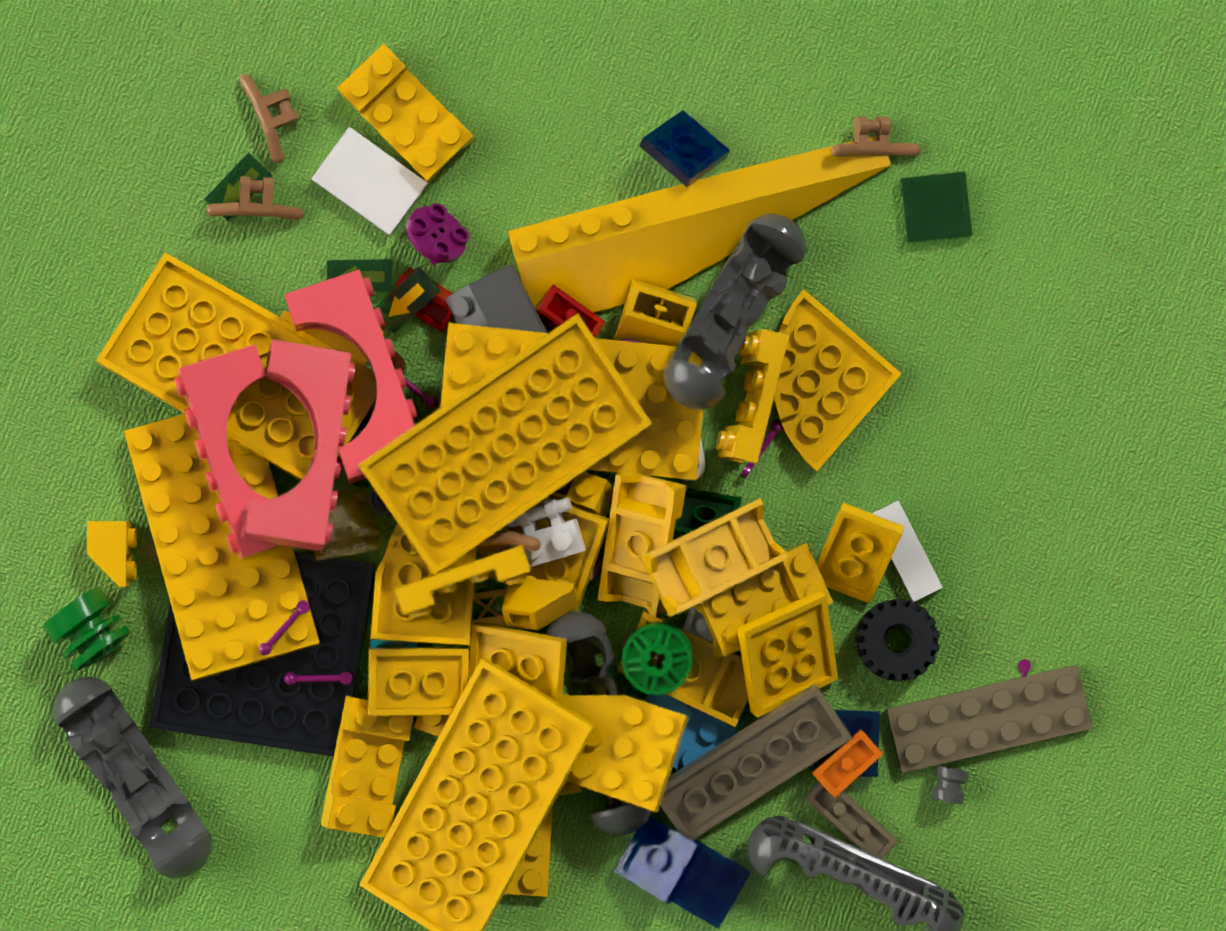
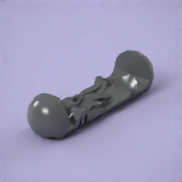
M769 213L754 219L748 224L731 257H729L678 347L666 364L663 374L666 388L671 397L680 405L690 409L704 410L719 404L723 400L725 389L720 382L734 371L736 367L734 357L744 343L747 328L760 317L767 303L782 293L787 284V269L793 264L802 262L806 253L805 236L801 228L790 218ZM692 352L702 359L700 367L689 362Z
M573 611L553 621L545 633L548 636L567 639L566 650L571 654L573 660V670L569 676L571 685L580 688L582 695H624L609 638L605 634L607 631L604 624L592 614ZM601 653L604 665L597 666L595 655ZM606 795L608 798L607 806L589 813L590 819L601 831L612 835H627L637 831L648 821L651 810Z
M95 677L78 678L67 683L54 700V721L57 726L64 729L68 736V741L78 757L90 767L99 782L111 792L116 806L130 825L131 834L148 851L154 869L161 875L170 878L187 877L199 871L211 853V834L166 768L157 759L153 749L110 685ZM173 817L178 823V828L169 834H165L161 824Z
M778 815L764 819L753 829L748 841L749 861L754 870L763 877L767 874L774 861L780 858H790L797 861L803 867L805 874L812 878L819 873H825L841 882L850 883L862 890L866 895H870L887 904L893 910L892 920L901 926L926 922L924 931H961L964 910L952 892L942 889L940 885L806 824L796 820L791 821L788 817ZM803 836H807L812 844L805 842Z

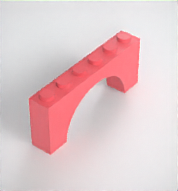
M359 269L284 294L296 332L320 329L346 338L362 352L374 373L377 397L372 417L364 430L354 440L338 448L349 484L367 479L358 464L415 426L412 419L418 417L412 399L405 400L402 388L407 387L402 370L401 368L394 369L391 358L395 357L396 353L390 338L384 339L380 327L385 326L381 310L379 307L373 309L369 297L375 296L369 277L362 278Z
M272 340L268 350L266 376L264 379L284 386L303 404L313 427L314 453L305 478L295 488L273 499L248 501L245 507L241 539L320 551L324 547L325 542L330 543L333 523H328L329 510L334 511L337 502V491L332 490L334 478L339 479L342 459H337L338 446H344L346 427H341L343 415H348L351 396L346 395L347 383L352 384L355 373V364H350L351 353Z
M256 345L179 368L177 371L178 377L174 378V383L179 397L185 396L189 408L184 410L190 429L196 428L199 440L195 441V446L201 460L206 459L210 471L205 472L210 490L217 491L220 503L216 504V509L221 522L227 521L231 534L226 535L231 553H237L239 559L282 546L241 539L245 507L248 501L268 499L255 492L240 477L232 463L227 446V421L236 398L247 387L263 380L266 376Z

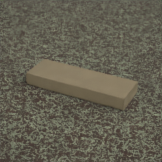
M818 781L804 797L808 803L857 848L883 859L898 843V840L844 790L833 798Z

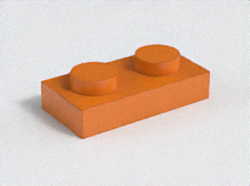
M859 729L852 736L851 740L838 748L812 774L835 798L879 759L883 753Z

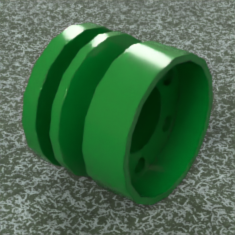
M99 587L89 590L69 603L42 626L54 644L70 639L72 644L62 654L65 659L78 652L80 653V656L70 664L74 672L87 666L95 665L118 649L122 641L131 633L127 625L120 627L114 632L111 630L121 621L120 615H114L106 620L103 619L102 615L111 606V603Z
M655 621L643 625L631 635L623 649L622 666L625 676L635 688L646 694L662 695L674 691L684 683L693 666L694 650L691 640L681 628L670 622ZM652 651H655L658 655L663 653L666 656L662 662L663 667H659L657 663L650 664L649 660L653 656Z

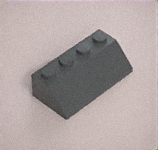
M513 264L468 284L445 299L457 324L548 333Z

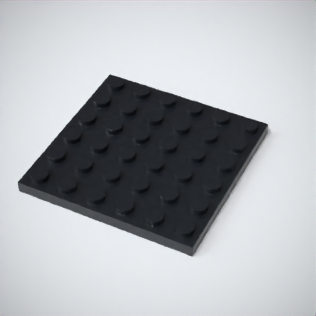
M295 552L320 645L197 681L191 680L170 603L150 728L334 757L346 695L355 696L376 564ZM346 671L353 675V681L347 685L341 683V681L296 682L294 685H287L284 681V676L290 672L296 676L341 675Z

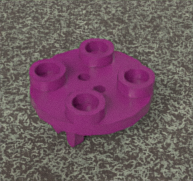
M439 203L415 209L407 220V239L419 253L430 259L429 262L433 266L437 263H450L458 260L465 251L466 243L470 239L467 229L462 227L457 219L450 215L447 209Z

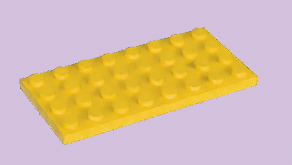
M165 252L101 351L96 362L185 414L184 410L189 408L185 396L179 397L174 383V378L178 377L177 371L181 367L256 345L265 371L268 350L272 340L331 350L336 349L303 330L296 332L295 326ZM352 358L350 359V364H355V373L352 384L347 383L346 395L351 396L348 415H343L341 427H346L344 445L355 438L376 404L377 385L373 371ZM265 379L250 385L239 394L229 413L226 437L302 481L310 468L314 453L313 427L303 404L284 386ZM337 452V459H341L339 452Z
M576 314L359 463L358 466L431 572L435 575L647 428L652 422L580 316Z
M448 323L440 408L548 333ZM595 338L652 424L586 470L617 473L628 471L648 476L697 480L703 410L690 409L676 402L669 394L663 376L666 364L677 346ZM692 352L689 362L700 367L702 359Z
M185 414L125 430V438L191 680L197 681L320 645L310 609L308 613L301 614L272 646V651L269 655L264 656L260 654L259 646L262 643H267L297 610V603L302 600L308 602L293 547L282 545L239 559L237 553H231L226 535L231 533L227 521L222 523L219 518L216 504L220 503L217 491H211L205 472L210 470L206 459L201 460L195 446V441L199 440L195 427L190 429ZM227 438L230 458L244 482L255 492L267 499L279 497L270 463Z
M486 658L480 659L365 873L360 886L430 931H484L596 725Z

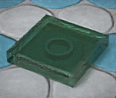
M965 172L900 179L907 244L972 236Z

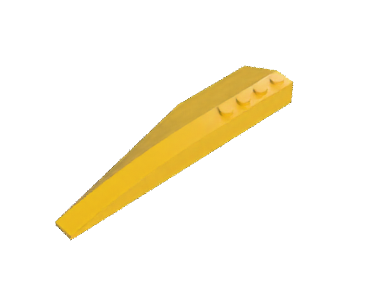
M877 136L868 137V141H877ZM832 146L510 230L508 234L521 282L534 307L551 285L554 284L593 313L625 305L633 279L669 290L731 255L748 224L754 219L770 213L783 215L794 220L822 203L833 199L847 189L890 167L889 156L834 157L831 154Z

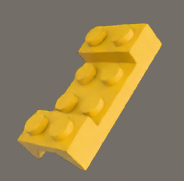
M384 43L337 87L339 93L428 184L433 181L448 161L475 140L469 130L413 76Z
M762 329L748 332V336L745 337L744 343L739 349V355H742L741 364L752 366L753 368L752 371L747 372L743 388L747 392L744 403L741 402L737 408L736 421L739 424L725 426L724 431L721 430L717 436L715 448L719 450L718 458L743 464L744 461L758 463L789 339L788 335Z
M624 471L616 474L597 600L602 602L623 601L645 607L649 614L653 616L666 612L641 556L673 541L676 519L682 517L686 485L636 472Z
M761 498L641 556L669 617L790 558L787 551L776 544L763 519L764 504Z
M807 543L785 550L790 558L693 606L704 616L713 636L712 653L714 658L725 657L740 649L737 628L817 591L827 596L828 605L833 603Z
M522 546L515 547L394 589L402 614L410 613L412 618H416L432 611L431 605L437 603L433 590L438 589L439 595L460 588L458 581L469 578L471 584L488 579L491 577L489 571L493 569L496 572L498 581L506 580L507 586L526 580L525 573L531 571L524 548Z
M645 610L636 631L643 625L655 621L670 622L674 625L675 623L660 616L650 615ZM681 628L691 640L694 650L693 666L684 683L674 691L665 694L736 727L748 700L742 656L733 652L725 657L714 658L712 642ZM652 651L653 656L649 660L650 664L657 663L659 667H663L662 662L666 656L663 653L658 655L655 651ZM621 660L617 671L625 675Z
M346 695L320 825L329 829L379 837L386 836L393 823L396 806L392 803L404 743L409 741L414 715L369 716L368 700Z

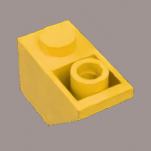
M583 471L550 495L558 499L568 497L571 504L606 517L612 503L614 488L607 479Z
M87 521V555L119 587H131V580H136L137 564L136 561H132V548L137 546L136 528H132V522Z
M526 576V580L508 585L501 610L507 627L540 630L578 607L579 599L575 584L565 580L549 581Z

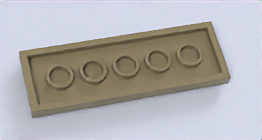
M1071 665L886 709L901 773L1093 729L1078 665Z
M815 683L669 776L660 807L686 843H689L851 740L852 736Z

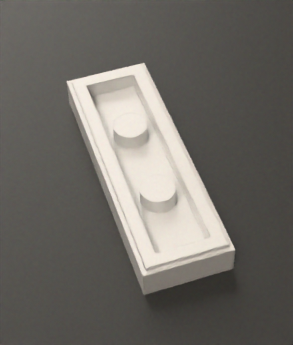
M896 501L872 513L905 526L891 561L912 602L943 588L900 502Z

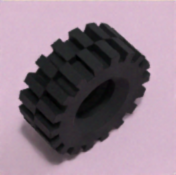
M892 599L874 605L872 609L863 615L864 617L857 627L858 632L857 636H855V643H857V653L861 657L863 664L873 674L892 681L911 680L926 672L929 665L934 663L936 652H939L940 644H938V637H940L939 630L936 629L934 618L928 614L924 607H920L912 601ZM901 627L909 633L910 645L907 650L901 653H894L887 648L885 636L890 629Z

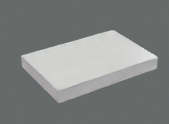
M350 127L311 178L312 181L390 237L428 186L426 181Z

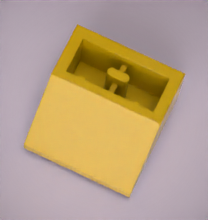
M633 279L614 340L631 339L642 343L678 347L691 324L697 301L695 298Z

